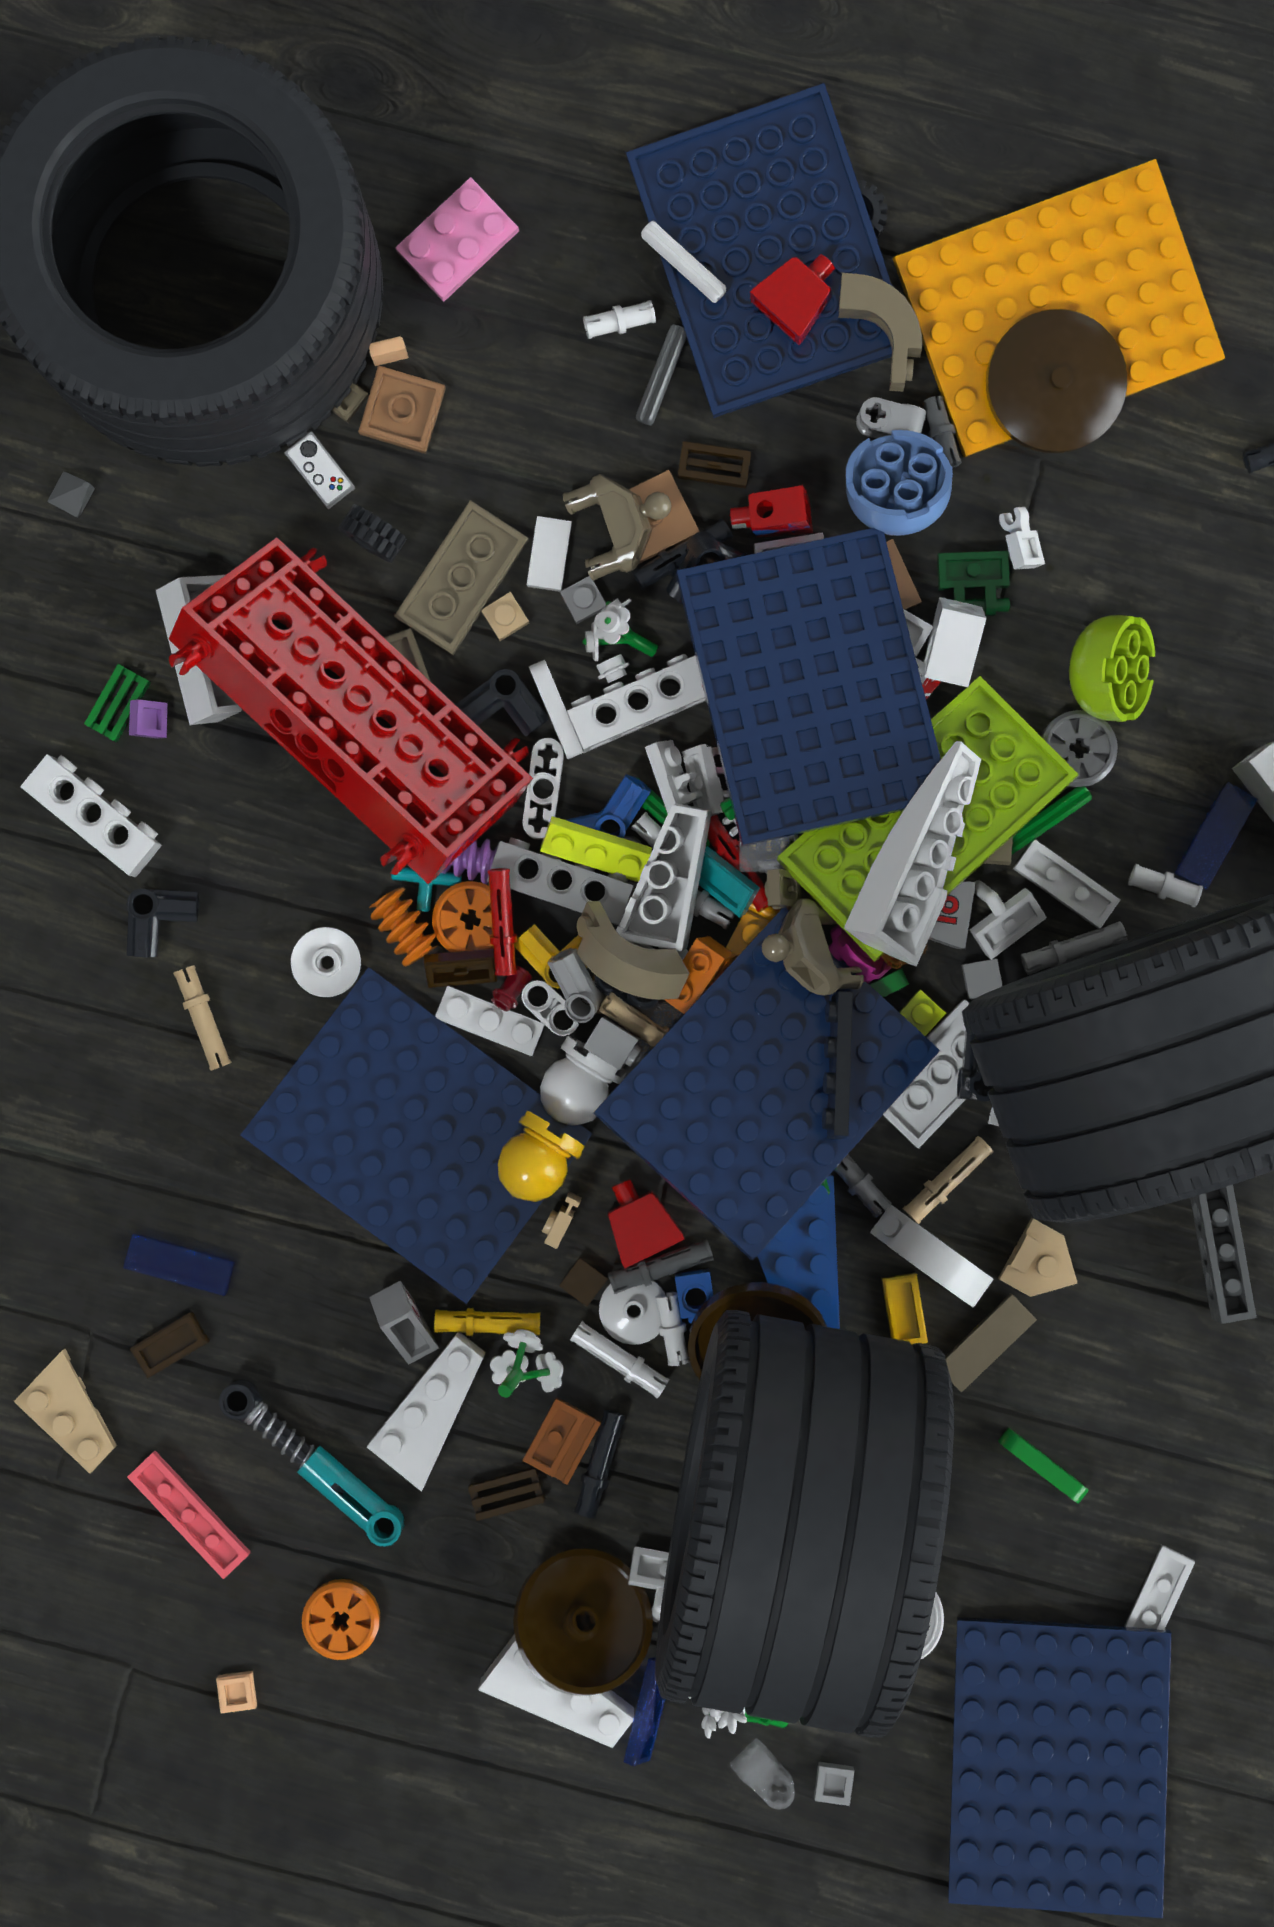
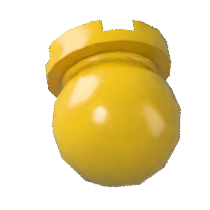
M527 1111L518 1121L525 1126L523 1129L524 1133L511 1137L502 1147L498 1161L499 1180L513 1197L538 1202L550 1197L563 1185L568 1173L567 1159L573 1156L579 1160L585 1146L566 1133L557 1137L546 1130L550 1125L549 1122Z

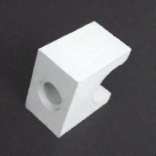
M939 597L932 624L933 629L930 632L923 662L927 664L924 674L925 678L964 687L969 686L986 622V616L981 606Z

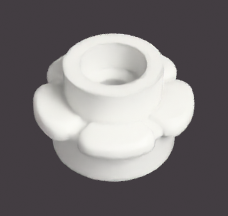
M619 654L596 666L600 673L598 679L606 678L607 682L610 683L627 675L624 668L629 666V662L625 663L622 654Z

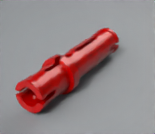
M717 815L712 816L707 839L719 856L742 873L739 868L741 867L748 878L760 887L752 903L758 913L769 907L768 898L765 894V884L740 850L741 844L738 839H733ZM719 838H721V839L723 840V842L725 843V845L727 846V848L729 849V851L731 852V854L734 856V858H735L736 860H733V858L730 856V854L728 853L727 849H726V848L724 847V845L721 843V841L719 840Z
M510 868L488 869L493 935L489 937L490 944L494 945L495 975L517 974L514 943H517L518 939L517 934L513 932Z

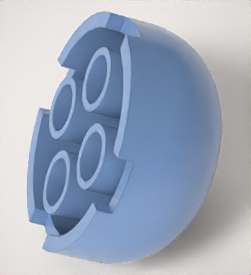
M892 430L891 435L880 437L873 441H870L869 438L866 439L851 454L846 466L847 499L857 518L869 528H875L887 535L913 534L933 524L946 509L952 490V466L943 453V447L932 438L914 431Z

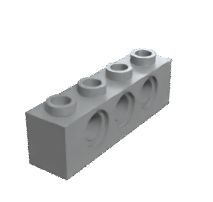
M510 837L509 843L500 841L491 869L510 868L511 890L582 913L586 903L590 901L586 897L587 886L592 882H600L605 887V895L599 901L610 922L616 925L620 924L634 885L628 884L629 879H626V876L616 872L614 874L609 873L607 877L595 873L594 868L575 863L574 866L562 862V858L543 852L538 854L529 851V843ZM526 860H534L538 864V873L532 879H524L520 874V866ZM559 871H567L572 877L571 885L565 890H557L553 885V877Z

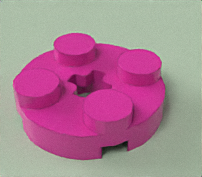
M839 924L831 928L832 943L828 946L830 953L837 960H844L849 967H859L862 972L856 973V975H863V982L870 983L873 979H880L892 968V956H886L884 953L874 962Z

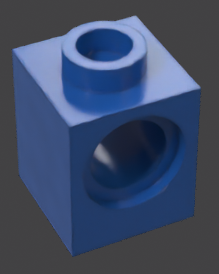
M709 1268L674 1273L681 1319L688 1318L689 1323H692L700 1307L713 1296ZM693 1288H699L706 1294L704 1302L697 1306L690 1305L685 1299L687 1292Z

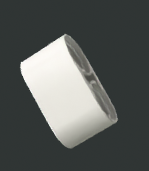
M536 980L525 986L522 991L524 1005L553 1033L566 1036L576 1031L579 1023L573 1021L571 1028L565 1031L555 1026L554 1016L560 1010H565L566 1000L550 985ZM536 986L545 988L548 993L546 1003L539 1007L532 1005L528 998L530 990Z

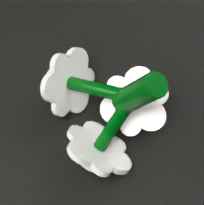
M618 598L613 602L607 601L606 607L596 615L594 622L591 624V631H585L583 644L586 647V652H592L594 661H598V645L628 644L650 657L655 655L658 645L632 631L627 623L630 619V612L625 606L631 602L630 598L622 604Z
M518 1329L514 1333H504L503 1339L508 1342L509 1346L518 1348L516 1355L512 1350H506L502 1356H495L490 1361V1368L494 1372L492 1380L496 1384H501L498 1388L500 1396L504 1398L510 1397L512 1392L518 1387L519 1382L533 1378L541 1381L545 1392H552L554 1388L561 1386L563 1365L559 1360H556L553 1352L537 1356V1370L529 1372L525 1370L529 1362L524 1353H533L535 1350L540 1351L543 1348V1345L540 1343L541 1340L533 1332Z

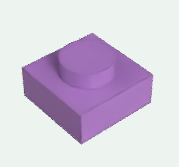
M139 699L130 700L129 735L158 739L167 738V703Z

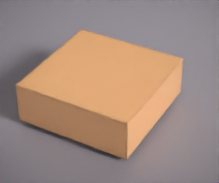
M401 336L374 342L369 346L371 358L375 366L408 358L407 349Z
M253 1671L217 1676L220 1713L256 1709L257 1699Z

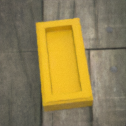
M909 1273L881 1278L891 1338L909 1341L912 1345L915 1343H928L917 1274Z

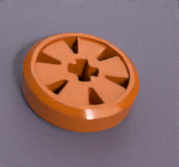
M475 881L461 882L448 888L437 900L432 915L433 930L438 941L449 952L494 948V945L490 944L489 937L493 935L490 889L488 885ZM469 910H475L476 917L481 919L479 926L473 925V930L466 929V923L461 921L464 913L469 915Z
M347 1579L332 1580L318 1587L309 1597L302 1614V1629L309 1645L322 1656L334 1660L351 1659L362 1654L373 1643L380 1626V1609L373 1594L362 1584ZM338 1611L340 1615L345 1612L349 1615L346 1622L347 1627H344L343 1624L337 1627L333 1623L336 1618L335 1612Z

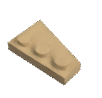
M63 1349L14 1402L88 1473H91L117 1445L98 1409L93 1406L85 1391L86 1387L81 1377L77 1376L69 1361L71 1360L66 1349Z

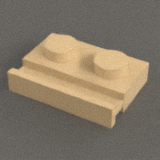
M569 1191L565 1202L569 1203L568 1207L562 1205L559 1213L554 1210L551 1211L542 1230L543 1233L547 1234L545 1244L555 1249L558 1248L575 1212L571 1208L572 1206L578 1208L582 1197Z

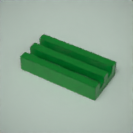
M118 664L84 725L118 742L130 720V700L112 732L107 729L133 682L135 681L139 684L130 700H142L151 682ZM123 675H125L126 679L124 680L117 695L115 696L113 702L107 710L104 718L102 719L100 725L97 724V721L100 718L102 712L104 711L106 705L108 704L111 696L113 695Z

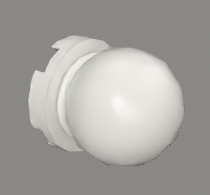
M569 1035L561 1046V1049L566 1052V1058L555 1061L544 1074L540 1086L541 1102L545 1111L554 1120L567 1125H580L593 1121L597 1117L593 1112L609 1096L608 1083L610 1084L613 1081L620 1084L627 1071L623 1068L618 1070L583 1048L585 1043L578 1039L575 1041Z

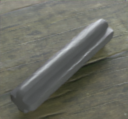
M672 324L669 328L638 408L636 420L643 424L652 425L654 423L686 341L685 329L679 325Z

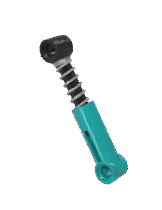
M239 1379L232 1382L222 1391L219 1398V1406L223 1414L230 1419H236L241 1422L245 1421L247 1425H253V1430H259L263 1433V1439L269 1438L272 1441V1447L278 1446L281 1449L282 1455L287 1454L291 1457V1463L296 1462L300 1465L297 1473L367 1533L372 1543L377 1546L386 1547L398 1540L405 1521L403 1513L399 1508L394 1505H388L324 1448L319 1446L314 1450V1445H308L305 1442V1437H299L295 1434L296 1429L288 1428L286 1421L281 1422L277 1418V1413H271L268 1410V1405L266 1403L263 1404V1401H261L263 1398L259 1395L258 1388L254 1383L249 1380ZM241 1391L244 1393L248 1400L247 1406L238 1407L234 1405L231 1399L232 1392ZM380 1518L390 1519L394 1524V1530L389 1533L380 1531L377 1527V1520Z

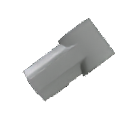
M569 948L551 957L547 963L566 999L564 1007L566 1014L575 1022L586 1023L593 1018L600 1008L601 1003L605 999V994L597 989L585 964L577 954V949ZM580 998L587 1000L590 1005L583 1003Z

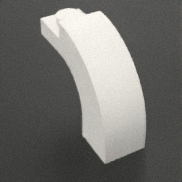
M892 1205L887 1208L870 1232L900 1256L972 1307L976 1305L994 1280Z

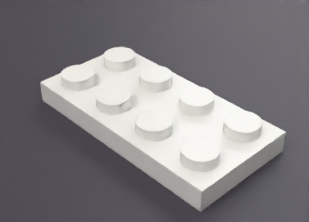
M965 999L926 1037L940 1050L939 1053L883 1114L916 1148H919L966 1100L957 1098V1080L959 1069L963 1066L966 1030L962 1011L969 1005Z

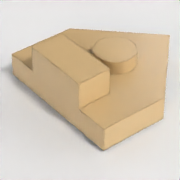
M1031 1218L998 1279L1030 1297L1077 1284L1064 1235Z

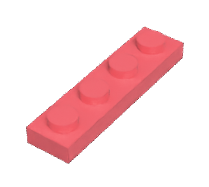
M156 1451L127 1476L222 1579L228 1576L251 1553Z

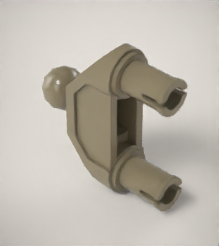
M601 474L594 476L590 480V484L563 494V501L569 502L565 506L571 515L597 503L601 507L614 546L609 552L585 560L586 568L591 567L592 569L587 572L593 581L618 570L626 573L634 570L642 558L652 531L648 517L654 520H661L667 517L671 511V501L666 494L654 492L646 498L643 504L640 496Z
M799 899L787 913L779 933L769 935L764 939L762 943L763 955L766 959L773 962L783 960L786 971L803 987L817 995H831L838 989H859L863 984L864 976L852 974L861 973L862 970L857 966L846 968L834 966L821 926L838 925V923L819 904H816L811 899Z

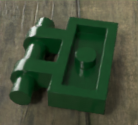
M1008 551L938 553V591L952 590V600L981 606L985 616H995L996 612H1009V598H996V588H1008L1010 586ZM983 589L984 597L983 599H965L964 590Z

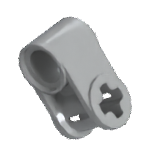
M873 397L863 403L856 417V425L863 435L873 438L891 435L892 430H908L922 433L926 411L915 405L900 404ZM870 412L877 413L876 419L878 420L876 423L870 421Z

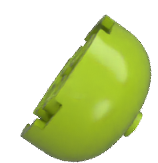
M1124 615L1105 616L1089 624L1077 638L1070 658L1069 679L1077 703L1089 715L1100 720L1124 722L1137 719L1143 712L1149 700L1154 681L1147 680L1149 656H1155L1153 636L1147 622L1143 618Z

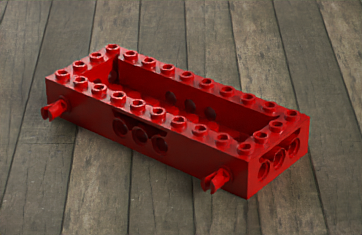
M276 537L182 607L169 637V640L179 650L169 656V663L171 667H174L184 662L179 672L180 675L187 674L196 665L391 849L381 857L382 866L384 867L390 862L398 860L390 874L397 875L402 868L408 865L429 884L510 810L525 791L533 778L518 763L529 755L528 747L525 746L514 753L513 749L520 741V739L514 738L506 747L500 748L315 574L327 565L324 555L313 560L318 549L312 548L304 556L298 558ZM272 620H278L281 624L285 625L288 629H287V630L278 629V628L273 624ZM329 668L331 671L335 672L340 677V679L330 678L325 673L324 669ZM381 717L386 720L392 728L382 727L376 718ZM429 766L437 768L444 777L434 776L430 772Z

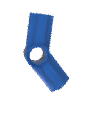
M625 774L606 806L599 813L571 818L566 821L624 838L627 828L651 793V789L636 777ZM612 819L619 824L620 829L614 833H609L602 828L601 824L605 820Z

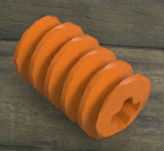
M400 887L384 895L369 908L376 907L370 916L372 920L384 919L378 927L379 931L391 930L386 941L389 944L399 941V944L394 949V953L396 955L407 953L402 961V965L406 967L430 953L437 946L432 947L430 945L436 937L435 933L423 934L429 925L428 922L418 924L415 922L421 913L420 910L408 912L407 909L413 900L411 898L402 901L399 899L405 891L404 887Z

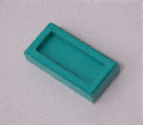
M708 846L705 848L699 886L709 892L739 918L747 913L760 887Z

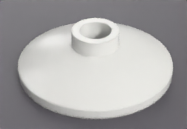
M329 927L317 928L303 935L296 943L291 956V969L295 980L305 991L319 997H333L344 993L355 983L361 970V955L354 940L343 931ZM325 956H331L334 960V965L330 969H325L322 966V959Z
M651 1281L652 1285L645 1287L642 1284L618 1294H614L611 1283L608 1285L600 1299L599 1315L603 1327L610 1336L619 1342L636 1345L646 1343L659 1334V1327L662 1325L655 1296L662 1293L664 1297L666 1295L655 1281ZM637 1305L641 1310L639 1316H629L627 1313L628 1307Z

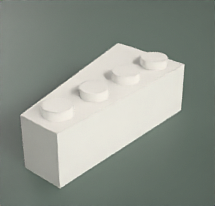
M673 804L653 846L652 853L640 875V880L616 929L618 934L627 941L667 949L676 948L677 951H683L688 947L711 820V809L684 804Z
M461 1332L456 1333L367 1445L369 1450L421 1492L486 1353Z
M515 1634L480 1679L479 1691L611 1748L615 1746L634 1720V1707L612 1690L591 1696H575L559 1692L547 1686L526 1665L518 1649Z

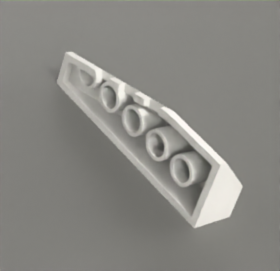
M956 741L931 771L890 831L844 926L845 930L865 945L914 966H917L946 900L948 891L943 889L947 871H953L956 857L951 855L956 836L962 837L965 826L962 817L964 805H968L971 802L981 763V758L960 741Z

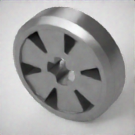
M1084 710L1069 711L1058 716L1047 725L1041 735L1079 774L1067 787H1087L1099 782L1111 771L1116 761L1118 747L1112 728L1105 720L1097 719ZM1076 740H1080L1081 746L1087 749L1086 753L1080 755V759L1075 758V752L1069 751V746L1076 744Z

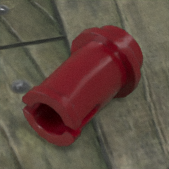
M516 966L517 974L508 975L501 987L495 988L493 991L494 997L492 1002L503 1011L508 1012L511 1008H516L518 997L528 982L532 980L531 974L520 966Z

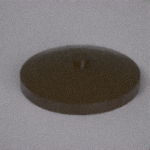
M1055 309L1041 311L1016 323L996 345L986 372L987 400L999 426L1017 443L1043 453L1071 452L1095 441L1116 420L1123 406L1127 390L1126 364L1116 340L1096 320L1071 310Z
M743 1283L716 1293L700 1307L691 1323L688 1355L691 1366L700 1380L713 1328L726 1310L749 1312L751 1321L759 1314L803 1322L805 1329L809 1324L826 1327L827 1325L818 1309L801 1294L789 1288L771 1283Z
M573 1549L561 1552L538 1565L527 1577L519 1591L513 1619L518 1649L532 1673L547 1686L559 1692L575 1696H591L610 1691L623 1684L637 1671L648 1652L653 1629L652 1610L648 1595L644 1587L628 1585L630 1568L616 1557L595 1549Z

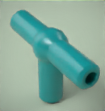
M404 867L397 875L391 874L392 880L419 883L416 909L424 912L430 911L433 884L453 886L461 883L462 875L460 877L454 876V872L440 873L432 882L427 884L412 868Z

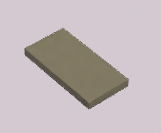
M470 500L394 617L443 650L454 655L482 613L481 610L485 608L529 541L528 537Z

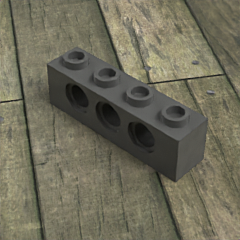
M1233 1185L1190 1197L1211 1318L1221 1324L1257 1318Z

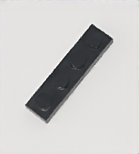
M837 992L831 997V1001H827L825 1009L826 1022H831L830 1036H826L824 1043V1056L829 1058V1072H825L823 1078V1092L828 1094V1108L823 1109L822 1128L827 1130V1139L841 1140L849 1136L853 992Z

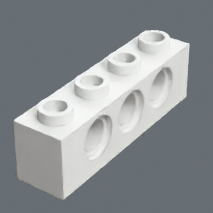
M686 654L677 656L667 662L669 667L658 672L654 668L647 669L635 675L637 680L625 686L622 682H617L604 688V695L592 700L590 695L572 702V709L567 710V714L583 752L586 753L706 701L696 656L687 658ZM667 679L677 681L680 685V691L674 696L663 694L660 689L663 681ZM634 693H642L647 697L648 704L644 709L635 710L628 704L629 697ZM607 706L615 710L616 718L613 722L603 724L597 720V711L602 707Z
M47 754L20 787L127 875L137 877L162 846L155 840L158 833L143 821L139 825L128 818L131 813L128 808L116 799L112 803L106 800L101 795L104 789L89 777L85 781L74 773L77 767L64 756L60 755L56 759ZM71 782L74 786V794L70 799L63 801L60 796V789L64 784ZM98 804L101 808V816L96 822L90 823L87 819V811L92 805ZM125 826L128 830V839L125 843L117 845L113 838L114 832L117 828Z

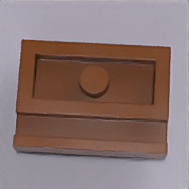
M556 1397L528 1448L523 1461L568 1485L601 1421Z

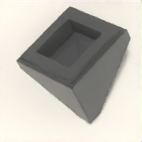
M63 471L47 502L79 519L95 488L90 483Z

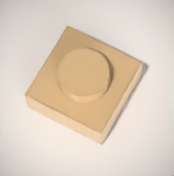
M511 592L481 610L500 641L529 624V620Z

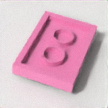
M470 177L395 249L402 259L444 302L519 232V228Z

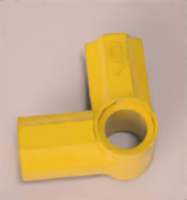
M534 924L518 938V942L514 943V946L548 985L560 989L558 983L553 982L550 978V967L547 962L561 951ZM578 934L561 951L569 948L578 950L582 937Z

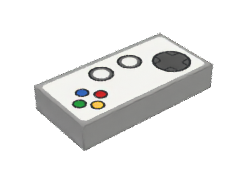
M312 431L284 452L328 509L355 489L353 483Z

